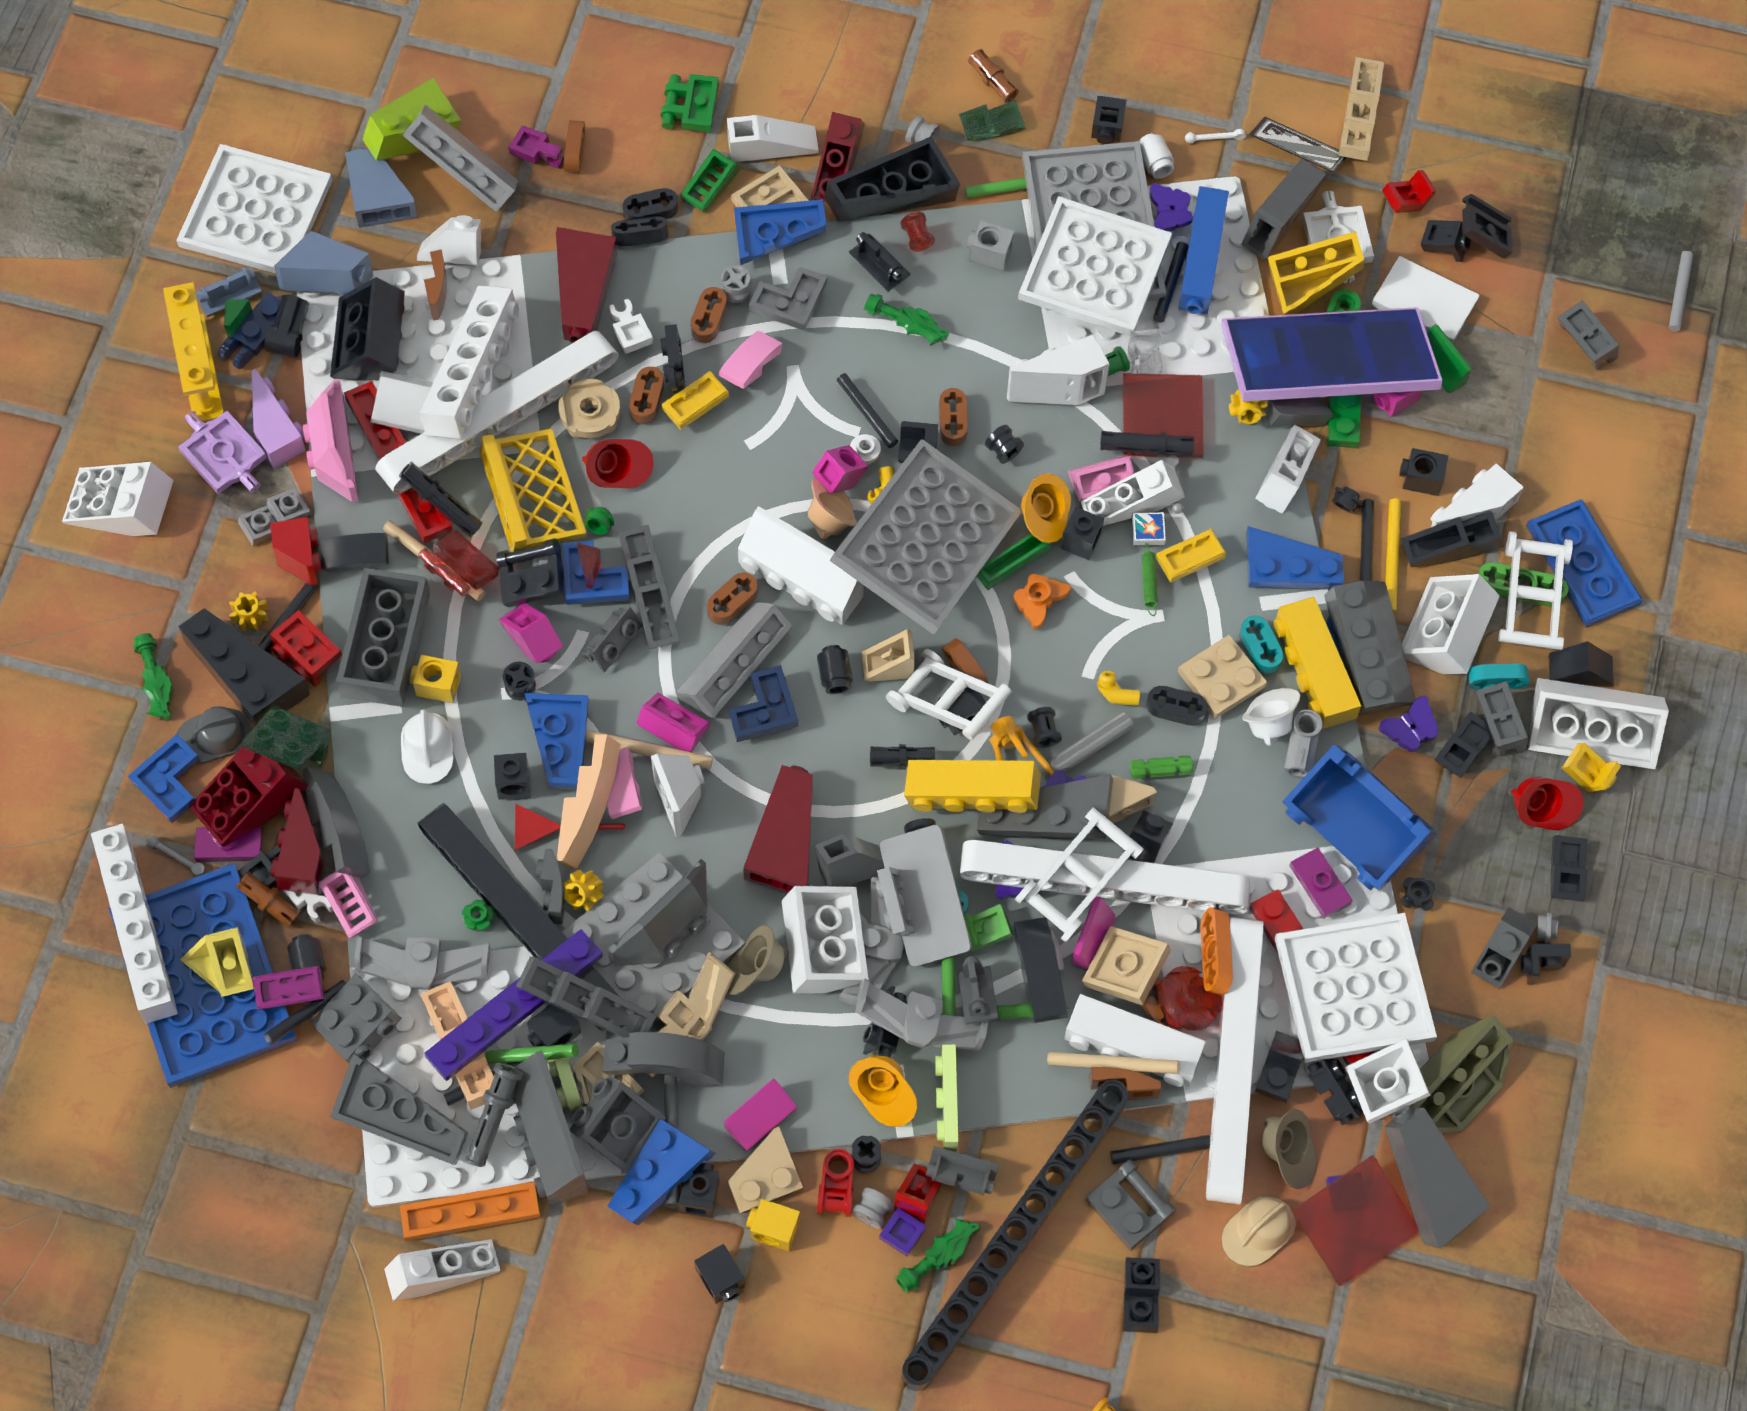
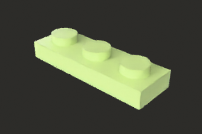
M956 1044L942 1045L941 1056H935V1076H942V1088H936V1108H943V1120H937V1141H943L944 1149L957 1151Z

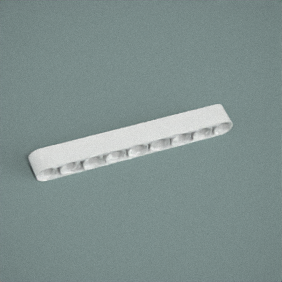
M593 331L482 397L480 403L475 406L471 424L465 428L461 439L428 436L424 432L381 458L375 469L395 494L405 492L411 486L399 478V474L411 461L430 477L478 448L481 443V436L494 434V437L559 399L562 394L564 396L569 390V386L574 382L582 379H592L607 370L618 359V352L601 332Z
M969 840L964 842L962 846L960 877L974 882L1024 888L1031 880L1037 884L1064 851ZM1071 853L1072 856L1100 879L1104 877L1118 860V858ZM1126 860L1097 896L1105 899L1197 911H1206L1209 907L1226 911L1229 915H1242L1248 912L1250 879L1240 874ZM1062 864L1041 890L1088 896L1093 889Z
M1230 917L1233 979L1228 992L1222 995L1206 1201L1240 1205L1244 1183L1263 921Z

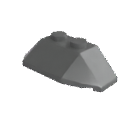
M700 859L688 873L608 948L609 960L613 964L662 963L667 957L673 958L682 949L683 942L691 934L695 936L705 927L707 923L706 862Z

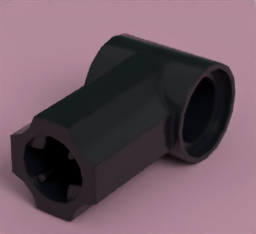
M290 294L282 296L275 323L269 327L265 336V351L295 359L298 357L301 350V341L303 340L301 331L310 304L307 300Z

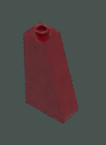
M557 227L556 244L563 338L574 343L598 329L618 254L616 237Z
M796 765L791 767L781 766L743 867L744 880L785 893H789L794 886H808L813 774L808 773L806 769Z

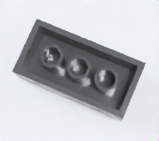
M364 568L336 679L341 698L404 707L410 674L414 665L430 598L426 577Z

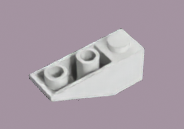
M759 115L727 118L730 157L734 162L819 153L815 126Z
M1160 460L1080 502L1083 510L1104 518L1103 526L1131 519L1133 513L1159 511L1185 498L1175 470L1163 460Z
M1498 464L1493 465L1488 471L1482 469L1474 477L1473 484L1467 490L1464 487L1461 488L1453 496L1452 503L1447 508L1441 506L1430 519L1432 521L1431 527L1459 517L1462 521L1490 511H1492L1496 521L1518 502L1523 486Z
M492 1239L401 1253L384 1269L393 1301L426 1296L501 1271Z

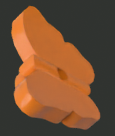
M1031 574L1028 577V584L1025 588L1015 591L1014 602L1019 611L1024 612V617L1030 622L1031 627L1037 630L1045 622L1046 608L1050 609L1053 602L1067 598L1071 593V586L1055 579L1049 580L1046 576Z

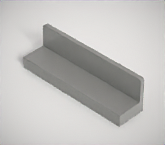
M427 105L423 106L420 114L403 133L407 140L495 212L499 210L515 191L518 183L515 177Z
M754 602L682 684L677 693L679 696L692 698L708 717H715L748 679L750 673L754 672L790 630L792 625L774 604Z

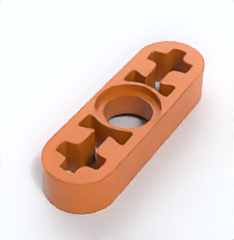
M1209 907L1204 912L1200 924L1203 983L1206 991L1224 995L1230 989L1233 979L1229 914L1226 911Z

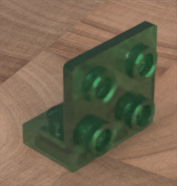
M272 706L245 737L242 746L279 763L300 770L308 760L320 765L325 761L328 754L330 729Z

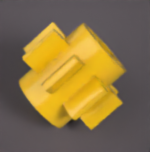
M1239 389L1235 394L1230 395L1232 402L1229 404L1230 415L1237 416L1238 423L1254 424L1262 416L1266 415L1265 407L1268 406L1267 400L1242 402Z
M255 591L252 594L240 592L235 602H229L233 611L229 615L231 622H239L240 629L243 632L246 628L258 631V626L262 621H268L267 614L264 612L268 609L266 600L259 601Z
M579 869L571 873V879L562 884L565 887L564 899L574 907V910L584 906L585 910L589 911L597 901L605 896L601 893L603 881L593 874V870L583 874Z

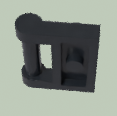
M556 538L546 540L542 545L513 552L508 550L497 552L496 561L500 568L502 604L507 608L564 594L561 547ZM548 556V563L517 571L513 569V564Z

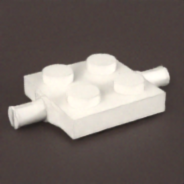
M1328 191L1322 193L1325 208L1303 214L1302 221L1308 245L1356 231L1364 263L1373 262L1374 253L1362 206H1337L1333 191H1329V195ZM1353 275L1343 283H1347V281H1349V283L1353 282L1355 280V276Z

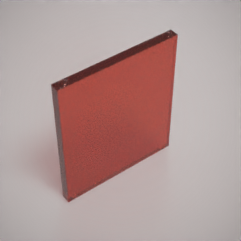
M1123 373V432L1143 434L1167 432V435L1194 436L1193 456L1173 455L1177 457L1203 458L1202 375ZM1123 451V456L1161 457L1156 453ZM1165 454V457L1172 456V454Z
M1374 1155L1365 1159L1292 1210L1294 1217L1300 1223L1339 1286L1348 1282L1419 1232L1415 1220Z

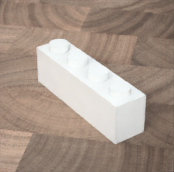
M1082 994L1079 995L1064 1040L1069 1041L1072 1047L1081 1051L1090 1049L1100 1053V1055L1180 1061L1179 1074L1137 1071L1145 1075L1153 1073L1164 1077L1163 1080L1166 1083L1177 1087L1182 1085L1190 1086L1206 1042Z

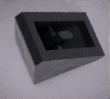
M1588 641L1550 652L1548 655L1549 680L1596 687H1613L1614 685L1613 656Z

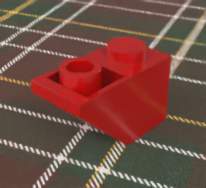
M308 517L270 523L272 546L278 567L310 585H318L317 572L322 571L319 553H314V548L319 547L317 529L310 528Z

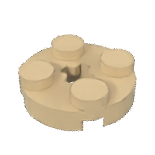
M597 379L576 381L569 386V390L564 396L562 394L559 399L560 420L572 437L597 438L612 433L616 429L621 414L620 400L616 391L612 387L610 389L608 386H605L602 381ZM586 404H592L593 408H598L594 413L590 414L582 411L586 409Z

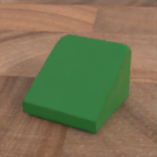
M227 299L225 301L224 327L227 337H231L243 320L252 311L248 299Z

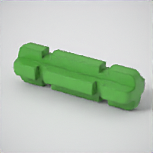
M1189 755L1178 756V759H1174V757L1148 759V762H1144L1143 759L1132 760L1130 763V774L1133 779L1145 778V775L1153 778L1175 776V772H1179V775H1187L1193 772V760Z

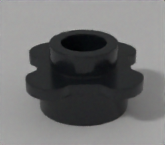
M1346 486L1343 489L1339 487L1334 489L1335 497L1332 502L1336 506L1351 514L1354 513L1356 508L1361 509L1362 501L1359 499L1360 495L1356 491Z
M1406 878L1403 882L1405 895L1401 899L1402 905L1406 908H1411L1412 906L1421 907L1424 911L1432 909L1434 902L1431 897L1435 890V884L1424 878ZM1415 892H1420L1421 896H1416Z

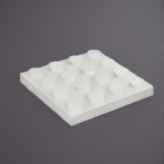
M220 144L176 240L178 247L276 273L274 265L311 231L333 181L332 175L327 172Z
M1058 196L1019 291L1018 299L1133 337L1171 241L1172 233Z
M1405 913L1276 934L1275 942L1305 1063L1378 1051L1404 1039H1407L1410 1045L1436 1040L1437 1035Z

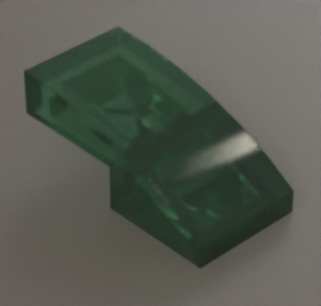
M1016 100L988 110L985 104L959 114L968 141L993 139L1026 130Z

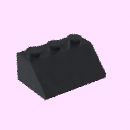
M375 277L339 297L330 371L331 378L378 381L381 371L390 373L397 371L399 365V345L402 337V316L405 310V291Z

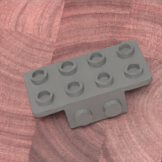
M932 825L882 840L880 851L885 868L877 870L879 879L876 880V888L880 898L885 900L887 911L884 912L886 926L889 930H892L894 935L902 936L909 964L918 967L969 952L972 949V943L942 828L938 825Z

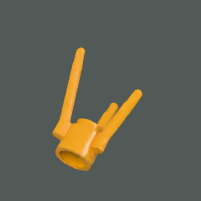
M1012 716L1001 717L992 723L990 729L994 736L989 741L994 749L996 760L1003 761L1001 746L1004 749L1016 747L1021 756L1027 758L1028 753L1023 746L1024 744L1044 770L1052 776L1055 771L1025 735L1022 727L1017 726Z

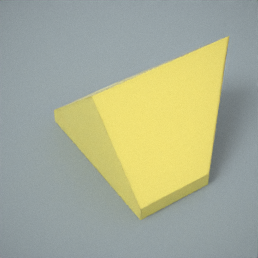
M238 927L205 935L180 959L221 994V997L254 989L245 942Z

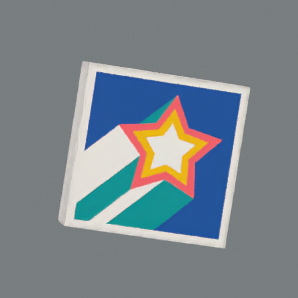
M1164 512L1133 513V544L1165 545Z

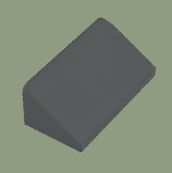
M1320 397L1267 400L1268 406L1266 409L1271 426H1293L1294 424L1296 426H1325L1333 417L1332 411Z

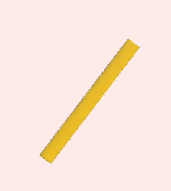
M1397 498L1389 500L1385 577L1394 614L1397 611L1402 502Z

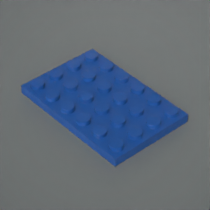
M235 863L146 895L178 1011L176 1015L147 1023L170 1088L297 1041L294 1030L272 1045L264 1038V1034L289 1017L286 1006L257 1010L254 989L221 997V994L180 960L205 935L238 927L245 942L252 977L274 973L247 896L235 888L241 881ZM109 908V911H110V914H111V917H112V920H113V923H114V926H115V922H114V919H113L112 911H111V908Z

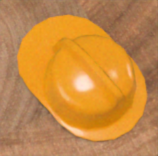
M1050 473L1040 474L1032 480L1022 498L1021 509L1027 528L1038 540L1053 543L1063 537L1071 505L1069 489L1061 478Z
M873 1054L857 1061L851 1067L848 1076L849 1085L869 1113L878 1122L887 1126L900 1127L908 1124L914 1118L917 1111V1098L905 1080L903 1070L898 1062L887 1056H876Z

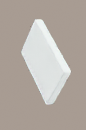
M1399 256L1374 297L1371 306L1377 309L1418 307L1426 333L1433 325L1437 324L1453 344L1480 295Z

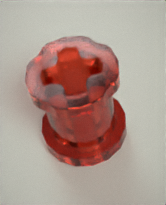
M923 212L910 213L900 222L901 228L907 232L910 240L908 246L914 252L924 251L935 243L934 236L929 233L925 224L927 218Z

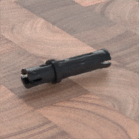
M1101 431L1100 450L1156 453L1161 457H1165V454L1193 456L1194 436L1167 435V432L1143 434Z
M412 461L402 469L399 478L419 493L418 497L421 500H427L436 507L444 516L467 534L468 537H471L480 529L482 521L471 514L462 504L439 486L440 482L436 478L431 479Z

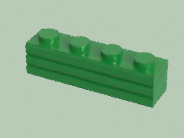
M1030 534L985 563L976 577L987 590H990L1050 551L1051 543L1042 542Z

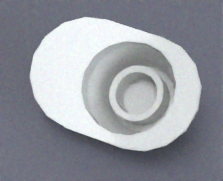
M1281 688L1265 692L1253 700L1246 713L1243 714L1242 719L1248 722L1255 737L1264 739L1267 746H1272L1279 737L1292 731L1294 710L1300 701V694L1297 690L1291 688Z
M420 710V713L410 718L402 728V763L405 772L411 779L418 783L432 784L442 780L451 770L454 758L452 730L450 723L443 716L436 713H427L426 710Z

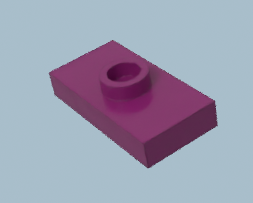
M258 826L223 847L206 827L196 828L194 858L196 862L251 861L262 852L263 829L261 826Z
M1318 847L1290 862L1291 870L1323 919L1352 904V898Z
M320 966L252 977L257 1010L325 999Z

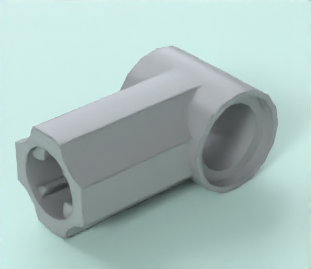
M1303 710L1294 718L1292 731L1289 732L1290 738L1283 772L1288 773L1290 776L1303 778L1313 768L1318 737L1322 728V719L1315 711ZM1307 724L1312 728L1313 732H1302L1298 725Z

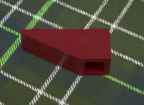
M832 112L811 199H823V202L827 203L824 196L828 181L852 171L865 125L862 119Z
M295 788L292 800L288 799L285 805L284 817L287 819L286 828H281L279 832L278 848H281L279 858L273 859L271 877H275L278 890L317 895L324 866L300 789Z

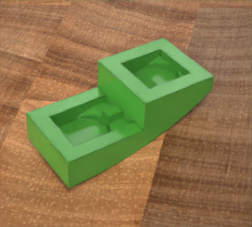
M1001 904L973 916L965 914L972 943V949L969 952L1014 937L1005 908Z

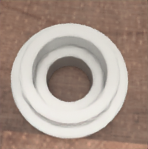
M868 434L855 437L850 444L866 464L874 462L881 452L879 441L874 436ZM869 446L871 448L869 450H862L860 447Z

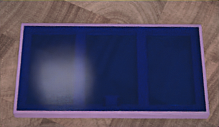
M1418 307L1222 319L1221 326L1242 402L1441 389L1442 378Z

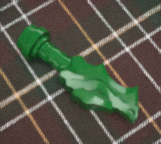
M872 293L869 295L864 306V310L869 312L868 315L874 317L876 314H881L895 320L896 326L904 327L907 335L916 334L923 336L929 341L930 346L940 341L943 343L949 337V332L939 328L929 313L921 308L915 310L913 307L906 308L904 306L899 310L884 303L882 295H874Z
M150 633L140 634L134 638L133 649L135 653L142 656L145 670L141 676L144 678L145 684L141 690L147 694L151 701V708L146 714L160 717V720L170 721L171 715L168 705H171V698L174 692L172 680L167 676V672L163 670V667L157 665L154 650L158 646L156 639Z
M955 1218L956 1225L954 1229L943 1236L934 1237L935 1243L933 1247L926 1249V1257L919 1264H916L911 1269L903 1267L898 1271L899 1274L895 1277V1280L900 1288L906 1293H909L911 1290L915 1291L920 1287L919 1279L926 1275L927 1272L933 1268L940 1270L942 1266L947 1268L949 1263L954 1265L962 1258L964 1249L970 1241V1236L980 1230V1226L972 1221L969 1223Z

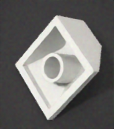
M655 754L651 756L654 783L677 837L683 834L701 798L700 784L705 783L699 765L693 766L689 756Z
M1407 1039L1346 1066L1369 1124L1396 1112L1404 1106H1409L1430 1096Z

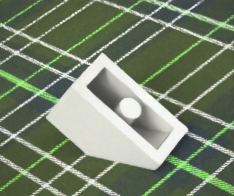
M466 215L451 217L421 243L417 253V261L432 262L430 252L442 249L444 263L477 265L481 254V219H472V217Z

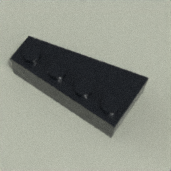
M930 136L829 180L824 199L837 221L840 222L952 202L956 199L960 183L934 139Z
M202 609L178 626L187 646L258 731L310 695L305 678L207 609Z

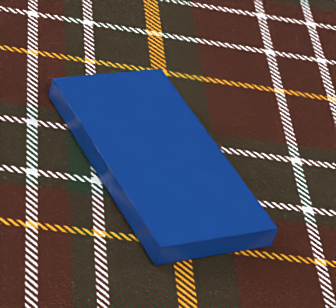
M1582 499L1527 522L1526 527L1534 541L1560 545L1564 544L1565 539L1573 541L1571 560L1568 565L1564 564L1563 579L1567 582L1569 588L1567 596L1585 627L1641 605L1643 601ZM1543 555L1555 574L1556 557Z

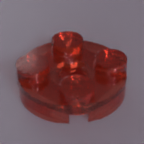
M1189 966L1176 967L1157 985L1160 1005L1166 1014L1167 1022L1174 1028L1183 1027L1191 1031L1204 1030L1217 1019L1218 1014L1222 1010V996L1205 990L1203 977L1199 976L1201 971ZM1186 993L1189 996V998L1195 1000L1194 1004L1186 998Z

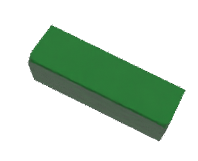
M1437 324L1433 325L1427 332V336L1442 378V387L1447 393H1451L1466 385L1472 368Z

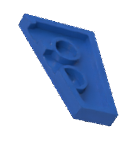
M823 199L734 208L740 265L826 232Z
M1247 527L1249 587L1332 588L1333 586L1344 584L1343 556L1341 554L1253 527Z
M524 693L549 788L577 789L579 768L584 765L589 706L588 696Z
M660 1119L607 1207L630 1222L639 1225L668 1198L669 1192L681 1181L685 1183L694 1175L693 1170L704 1160L708 1162L716 1153L673 1125Z

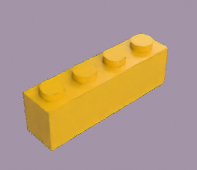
M1315 597L1280 606L1276 619L1273 621L1274 630L1277 637H1282L1284 640L1286 659L1290 665H1294L1297 671L1296 680L1298 687L1302 693H1306L1309 700L1308 710L1315 711L1322 719L1321 730L1357 719L1361 704Z
M908 760L904 797L911 808L921 812H930L932 809H946L950 812L977 809L981 812L990 813L994 812L995 809H1008L1011 812L1024 813L1027 810H1037L1041 773L1035 761Z

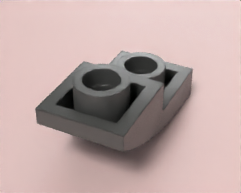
M545 848L544 859H538L536 866V879H540L542 890L546 891L543 910L548 911L549 918L553 923L563 924L565 900L560 870L552 849Z

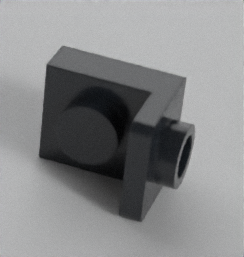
M1428 220L1421 241V247L1423 251L1452 252L1455 261L1462 262L1466 251L1470 249L1471 239L1463 235L1462 221Z
M1531 944L1525 955L1521 956L1520 961L1521 973L1526 975L1527 985H1534L1540 976V967L1546 971H1555L1565 967L1571 958L1570 944Z

